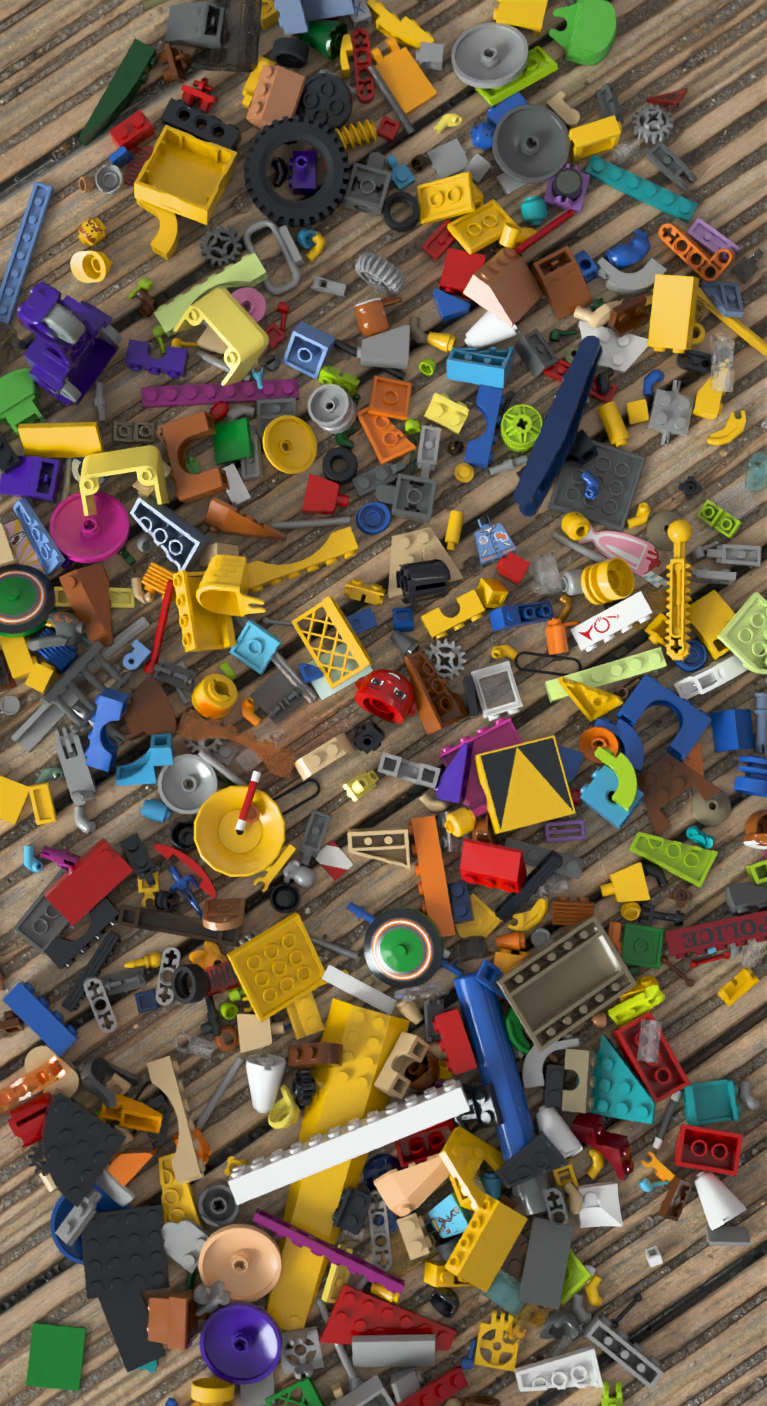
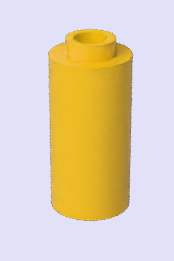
M615 401L598 407L597 412L611 445L621 447L627 444L630 436Z

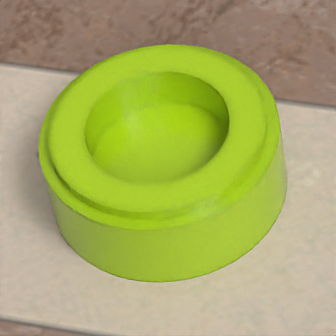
M227 662L219 665L229 679L234 680L236 678L235 673Z

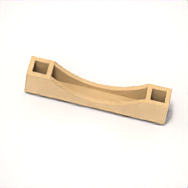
M171 1056L148 1062L147 1067L151 1083L167 1095L178 1119L179 1140L172 1160L176 1181L182 1185L203 1178V1171H206L203 1159L199 1158L198 1151L201 1150L197 1138L194 1139L193 1131H195L193 1119H189L188 1111H190L188 1100H184L182 1093L185 1091L182 1079L179 1080L177 1073L180 1072L179 1064Z

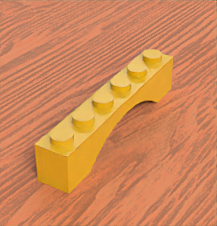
M349 526L331 533L326 543L317 552L302 561L275 565L257 560L247 564L250 578L248 592L257 593L262 591L264 586L270 584L271 586L281 584L283 579L289 578L292 580L300 577L302 572L308 571V573L317 571L321 565L326 564L330 566L337 563V559L343 557L349 559L356 556L359 548L351 527Z

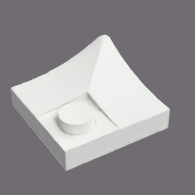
M616 1181L576 1186V1189L583 1196L582 1210L578 1213V1226L580 1228L623 1226L619 1205L618 1183Z

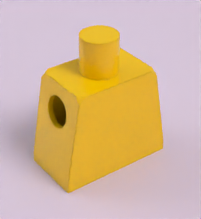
M641 862L609 874L611 883L600 885L602 896L614 895L615 902L650 900Z

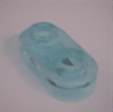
M762 452L753 454L748 462L745 486L751 492L762 490L766 484L767 455ZM755 461H759L761 466H756ZM752 480H756L758 485H753Z

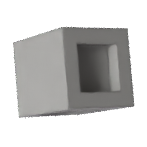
M421 42L420 49H416L415 60L419 61L420 69L442 71L444 44Z

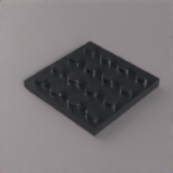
M162 1203L95 1213L81 1232L87 1299L170 1287L167 1253L163 1246L165 1239L161 1234L162 1227L164 1226Z

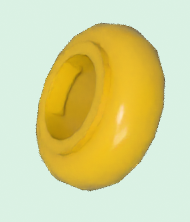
M694 322V330L698 332L699 336L692 338V346L700 344L705 338V329L697 322Z

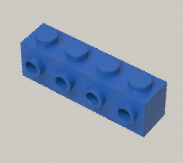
M24 981L19 982L2 1000L59 1057L63 1056L80 1038L77 1035L79 1033L78 1030L71 1024L68 1026L63 1021V1015L57 1010L53 1011L49 1007V1001L43 996L39 997L34 992L36 989L29 982L25 983Z

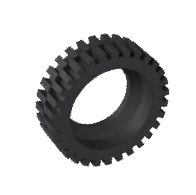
M293 115L294 118L285 116L282 117L283 120H273V124L269 126L266 124L261 132H257L254 141L251 140L250 148L245 154L243 175L250 198L264 216L266 215L269 219L283 226L288 225L293 228L300 226V228H303L307 225L313 226L319 221L326 220V217L331 216L334 210L339 208L348 187L350 167L344 145L338 139L337 134L330 130V127L326 124L325 126L322 125L319 120H310V117L307 116L299 118V115ZM291 141H302L315 147L322 155L326 166V176L320 190L314 196L302 201H292L281 197L270 185L267 175L268 162L273 152L282 144Z

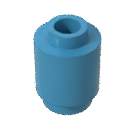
M145 799L141 810V815H144L145 818L164 823L165 820L169 821L172 809H169L164 802L154 799Z
M485 1172V1175L480 1176L485 1192L499 1201L501 1197V1179L495 1172Z

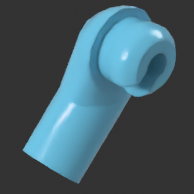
M24 846V865L33 873H39L43 870L44 865L34 857V846Z

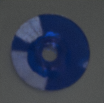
M378 1154L372 1157L364 1168L363 1175L366 1186L371 1191L377 1189L373 1181L379 1178L382 1172L387 1173L396 1168L397 1171L402 1170L399 1160L389 1154Z

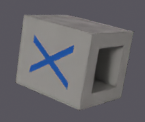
M355 0V14L348 15L354 31L372 25V15L366 1Z

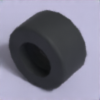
M336 447L325 454L322 467L324 475L329 481L343 485L349 483L356 476L358 463L352 451L344 447ZM337 459L345 460L348 464L347 470L343 473L335 472L332 467L333 462Z

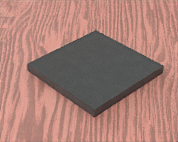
M591 440L599 455L583 466L575 462H565L559 471L548 508L564 514L577 511L583 514L589 522L623 532L647 457ZM586 470H589L599 482L598 495L594 499H588L585 496L587 483L582 479L581 475Z

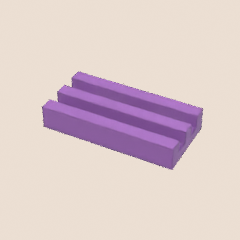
M584 819L544 823L546 843L586 839ZM580 824L581 827L549 830L550 826ZM581 832V836L550 838V834Z

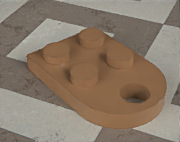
M246 898L205 900L202 915L203 926L216 931L230 930L241 926L244 922Z

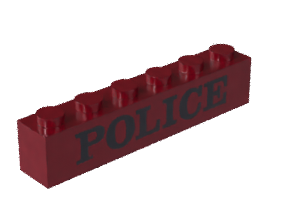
M767 910L667 931L665 935L670 956L682 959L687 958L688 953L696 952V955L708 953V949L716 948V951L728 949L730 944H736V947L748 945V941L756 939V943L767 941Z

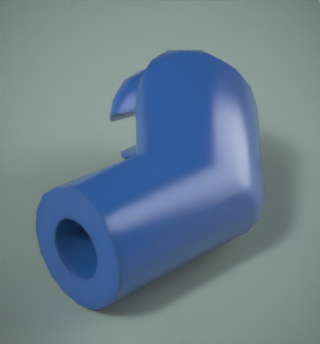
M586 470L581 475L582 479L587 483L585 496L588 499H594L598 495L599 482L589 470Z

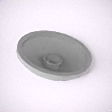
M182 754L174 757V765L163 766L158 777V791L162 801L170 809L181 814L198 813L201 805L218 789V779L212 765L202 757L193 754ZM189 780H192L194 783L191 788L187 786Z

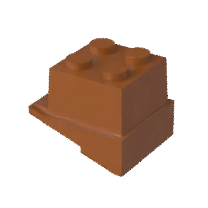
M197 1286L187 1291L170 1290L149 1298V1323L147 1326L149 1341L168 1344L169 1349L183 1351L192 1346V1342L197 1338L198 1319L207 1320L210 1315L207 1312L201 1316L195 1315L198 1305L193 1298L194 1290Z

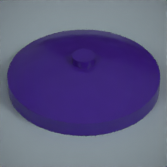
M231 1302L213 1311L201 1330L199 1342L202 1358L208 1368L224 1381L239 1385L256 1383L266 1378L275 1369L280 1359L283 1345L281 1331L274 1318L263 1308L248 1302Z

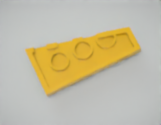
M176 1152L159 1157L164 1224L169 1221L179 1223L182 1219L189 1218L204 1229L190 1183L180 1185L176 1181L172 1165Z

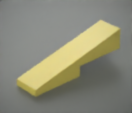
M54 587L55 608L73 609L63 587ZM109 588L110 609H134L132 588Z

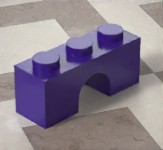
M129 339L125 363L130 370L136 372L146 370L153 375L163 373L175 379L185 377L189 359L187 349L168 346L167 353L163 358L153 359L150 357L151 347L148 342Z

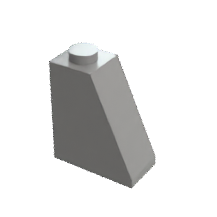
M404 325L362 339L361 347H357V358H360V366L407 369L410 325Z

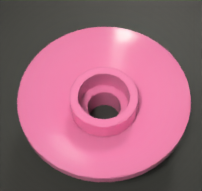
M245 287L231 294L243 308L246 306L251 308L248 314L257 323L263 318L266 311V303L260 292L253 288Z

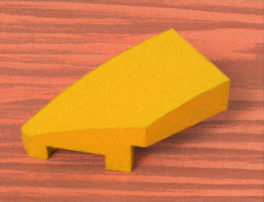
M345 34L341 43L342 78L350 77L347 57L353 56L350 34Z

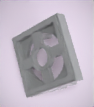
M317 1326L281 1332L283 1345L280 1358L284 1375L294 1373L297 1379H301L302 1374L306 1373L308 1378L313 1374V1369L324 1367ZM307 1338H308V1339H310L313 1343H312V1344H307L305 1341H306ZM287 1343H289L292 1346L290 1348H285ZM299 1344L306 1347V1351L302 1354H298L294 1350ZM316 1350L314 1358L306 1363L305 1356L308 1352ZM294 1354L299 1358L300 1364L292 1363L286 1356Z

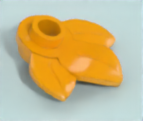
M205 941L204 950H197L189 954L190 961L203 968L204 972L208 971L210 979L212 978L211 969L214 975L216 974L215 968L218 969L219 974L221 973L220 967H216L214 964L216 960L222 962L223 972L226 970L224 965L227 964L228 967L227 957L221 954L220 947L214 942Z

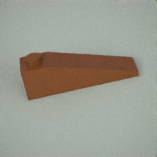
M215 497L212 498L204 521L209 531L215 534L221 532L228 535L286 541V534L261 522L259 525L252 516L248 514H243L242 516L234 506Z
M103 562L76 569L60 576L59 579L76 616L80 621L86 623L85 633L90 643L99 641L103 645L102 648L114 644L112 619L110 618V580Z
M421 650L404 657L410 682L415 693L414 699L418 715L427 735L469 716L459 695L449 689L447 686L448 682L439 677L436 673V668Z

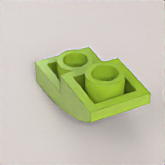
M708 499L696 515L730 539L733 538L743 524Z

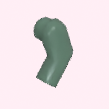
M59 767L45 768L35 784L48 782L49 780H60L64 776L63 770Z

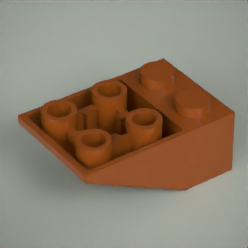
M568 245L533 263L531 271L559 321L573 314L578 305L583 308L591 305L593 302L592 297Z

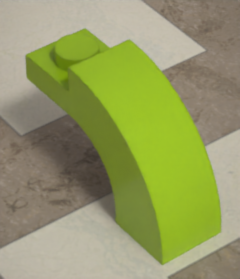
M599 746L594 752L595 757L616 773L619 782L612 800L626 811H629L634 803L637 790L634 768L627 757L621 752L615 758L613 757L615 754L607 747L603 749Z

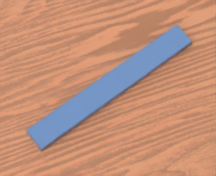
M34 182L0 287V331L9 332L54 192L53 186Z

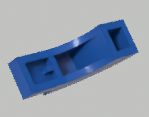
M605 717L597 718L592 727H604L610 730L620 742L623 754L630 761L634 770L637 772L641 771L644 761V750L636 731L621 719H617L615 725H613L610 719Z

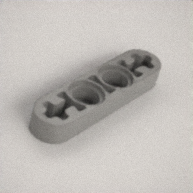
M374 1189L369 1192V1194L373 1196L374 1194H378V1197L382 1198L381 1194L377 1189ZM382 1198V1200H379V1209L384 1208V1210L372 1212L371 1209H375V1202L372 1201L368 1214L374 1265L388 1271L392 1266V1251L387 1205ZM380 1214L384 1217L385 1221L382 1225L374 1224L373 1217ZM379 1235H383L387 1239L386 1244L383 1246L375 1243V1238ZM388 1249V1252L384 1251L385 1260L389 1261L386 1262V1266H382L381 1263L377 1262L381 1259L380 1252L376 1253V1250L383 1251Z

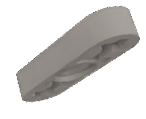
M168 947L162 954L156 1001L164 1006L171 1004L175 998L171 988H168L167 994L171 995V997L166 1002L163 1001L160 994L165 991V987H161V983L164 985L172 984V981L167 982L163 979V973L166 970L174 973L176 970L173 967H164V964H169L170 958L166 957L167 953H171V950H173L177 958L173 959L172 965H176V968L180 966L181 952L176 947Z
M90 976L84 981L86 995L100 1030L104 1033H110L117 1026L116 1018L101 980L96 976ZM91 981H94L95 984L99 983L96 986L99 995L95 996L91 988L88 989ZM99 999L106 1001V1006L102 1010H98L94 1006L95 1002ZM106 1013L108 1020H113L110 1023V1027L102 1026L105 1022L101 1014Z

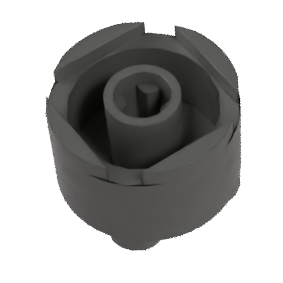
M215 1181L208 1185L198 1202L202 1219L207 1224L215 1227L231 1223L236 1218L241 1204L237 1205L230 1186L226 1181ZM222 1200L223 1205L220 1208L217 1207L216 1201Z

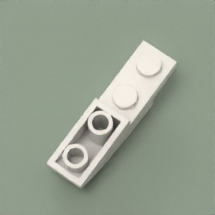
M731 653L710 663V666L673 683L680 698L687 700L726 683L748 669L742 665L743 662L734 653Z

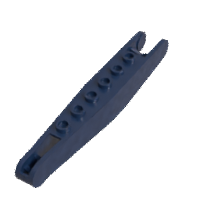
M586 336L581 341L568 372L563 376L561 387L556 392L554 402L548 411L515 489L513 497L524 516L530 517L538 512L571 451L603 352L600 341L596 336Z

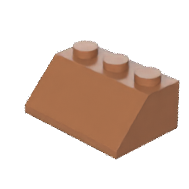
M263 65L246 119L258 130H263L266 124L268 126L273 124V120L277 119L280 121L285 116L294 118L293 115H295L307 78L281 66Z

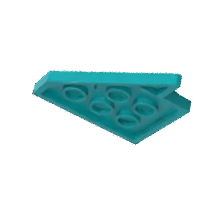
M601 1035L600 1051H595L597 1065L594 1067L593 1076L596 1077V1085L592 1091L595 1103L594 1108L589 1113L654 1124L656 1102L606 1035ZM577 1074V1080H576V1088H577L578 1085H579V1076H578V1074Z

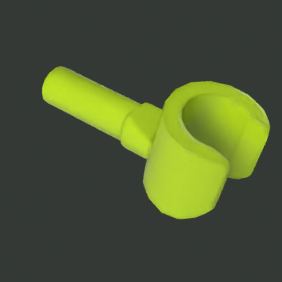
M142 278L137 288L128 297L132 299L142 288L148 292L153 287V283L147 278Z
M161 325L153 328V335L159 343L162 354H165L167 352L161 336L166 333Z

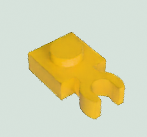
M158 871L152 874L157 884L149 887L145 878L140 880L138 877L139 893H145L142 899L143 907H147V900L149 898L153 899L154 904V892L160 891Z

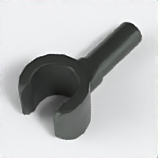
M211 1023L202 1024L200 1027L204 1036L210 1034L215 1041Z

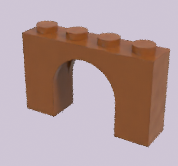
M202 411L162 425V439L167 446L166 456L171 463V476L176 484L175 494L180 501L189 504L230 490L225 470L217 467L203 473L191 474L186 467L185 455L189 446L199 439L216 434L211 414Z

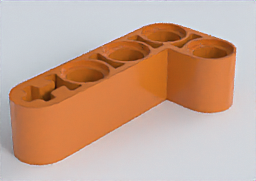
M675 223L664 224L659 229V237L706 281L710 282L720 278L735 260V252L731 248L719 249L711 257ZM672 228V235L667 236L668 231L666 229ZM682 240H685L688 245L685 251L681 250L679 246ZM722 252L729 254L728 262L721 260ZM696 253L701 255L702 260L700 264L694 262L693 257ZM709 267L715 269L716 274L714 277L708 275Z

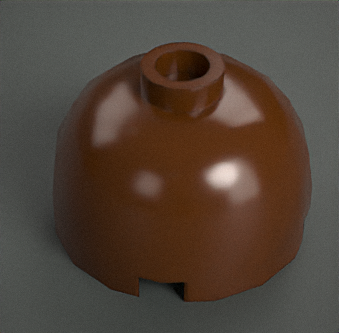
M427 1051L421 1063H411L406 1068L404 1074L405 1078L411 1081L409 1088L415 1091H425L431 1088L439 1078V1062L432 1053Z

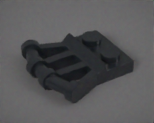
M461 1083L464 1092L470 1095V1098L467 1100L469 1105H473L474 1112L453 1117V1122H456L458 1126L473 1135L480 1129L504 1124L493 1083L474 1087ZM476 1118L477 1124L469 1129L464 1120Z

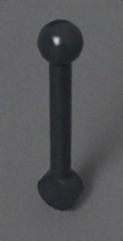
M513 391L507 393V400L501 413L500 425L495 426L497 429H500L503 415L506 413L511 399L514 398L515 394Z
M636 1294L634 1300L616 1319L611 1320L613 1328H617L618 1322L637 1302L642 1300L641 1294Z

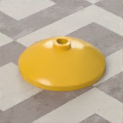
M283 415L275 418L267 425L263 434V449L267 459L275 468L284 473L297 474L308 469L314 462L317 454V441L312 429L306 422L296 416Z

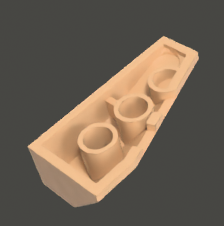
M440 1153L428 1157L426 1162L420 1164L410 1163L408 1164L409 1168L397 1171V1168L390 1170L373 1181L389 1209L402 1218L417 1209L451 1174L441 1159Z

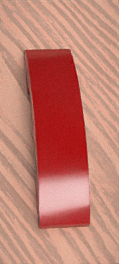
M161 844L153 846L168 860H171L174 855L177 856L203 879L199 887L213 899L218 897L212 879L192 857L170 846Z

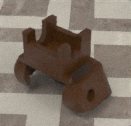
M146 677L132 692L131 703L127 704L126 713L123 715L131 732L125 738L126 740L133 741L144 735H150L151 737V735L170 733L172 738H174L177 723L169 698L156 680Z

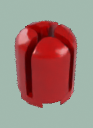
M48 1092L42 1093L6 1113L11 1116V1119L7 1121L14 1136H18L24 1142L21 1145L24 1149L41 1140L43 1118L48 1102L52 1097Z

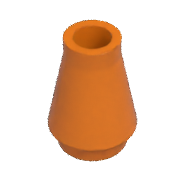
M517 931L497 936V948L517 951L526 949L525 933Z

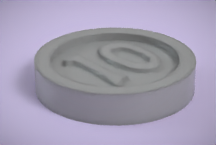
M6 696L2 699L0 708L4 714L12 716L19 712L21 704L18 698Z

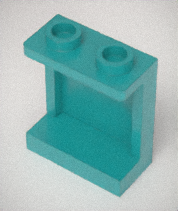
M730 1078L690 1083L682 1089L687 1125L698 1126L731 1120L734 1122L739 1121L738 1116L741 1115L739 1103H736L735 1095H738L737 1085Z

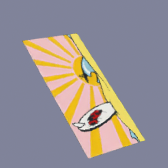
M19 519L5 524L18 564L34 567L45 574Z

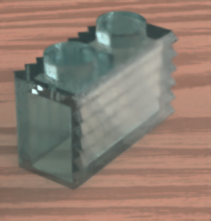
M501 1270L497 1273L488 1291L485 1292L481 1289L480 1291L485 1297L516 1317L526 1303L518 1301L521 1283L517 1281L515 1284L510 1280L511 1276Z

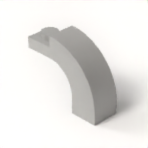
M602 257L596 264L598 275L603 279H608L605 287L614 293L628 296L639 295L651 290L655 284V275H665L667 271L665 267L653 258L649 260L644 268L635 273L621 272Z
M567 1033L541 1052L538 1051L532 1042L529 1048L530 1051L527 1055H524L521 1066L524 1088L543 1086L542 1067L546 1057L559 1049L580 1046L577 1035L573 1036V1033Z

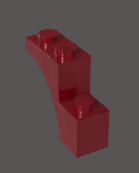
M578 1113L571 1124L573 1134L578 1141L586 1143L599 1151L613 1166L617 1178L626 1181L629 1174L634 1170L628 1136L606 1132L602 1115Z

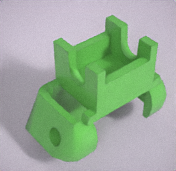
M28 368L12 371L0 378V423L10 424L19 438V424H32L39 419L42 423H47L37 408L40 404L38 399L41 398L39 385L29 376L31 370Z

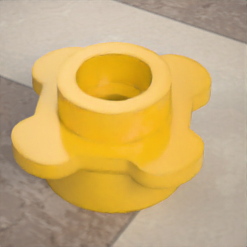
M234 1156L228 1157V1165L224 1173L226 1176H230L234 1166L241 1164L246 1166V1160L235 1159Z

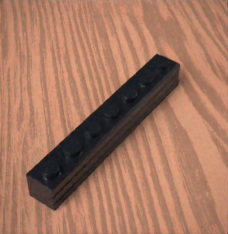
M552 850L525 878L520 893L511 892L495 909V915L503 922L510 920L513 914L520 910L521 905L524 902H528L530 896L535 894L538 888L543 886L549 877L553 876L555 870L563 865L562 856Z
M109 930L61 1004L62 1007L70 1012L77 1011L80 1006L79 1002L86 997L84 981L90 976L99 977L101 974L99 971L108 963L106 960L114 954L115 951L113 949L121 943L120 935ZM93 981L90 982L88 989L94 985Z

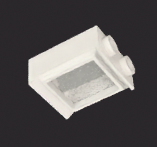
M509 661L470 673V676L473 677L474 689L484 719L489 718V721L501 718L500 714L508 713L509 716L520 712L519 709L523 707Z

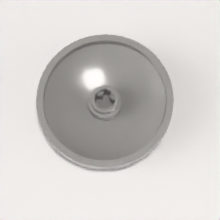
M496 22L482 23L469 28L458 37L451 52L452 66L457 77L464 83L481 89L497 88L514 81L524 71L529 58L528 44L523 34L513 26Z

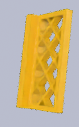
M333 596L324 598L322 602L291 621L332 689L374 664ZM322 607L327 612L325 621L315 619L317 610ZM303 619L311 620L309 632L302 630L298 624ZM314 621L324 623L322 635L312 633ZM328 624L336 627L335 638L325 636ZM311 635L321 637L319 648L311 646ZM325 638L335 640L332 651L322 649ZM338 641L345 642L347 645L346 655L336 653ZM322 652L332 654L329 665L322 664L320 660ZM335 655L345 657L343 668L333 666ZM348 658L355 659L359 667L353 671L347 670ZM332 669L342 671L340 679L335 683L330 677Z

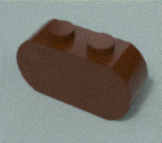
M308 1043L288 1046V1067L318 1069L342 1067V1044Z

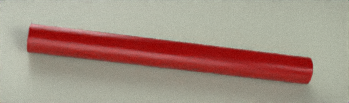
M569 209L515 247L516 253L521 254L573 217V210Z

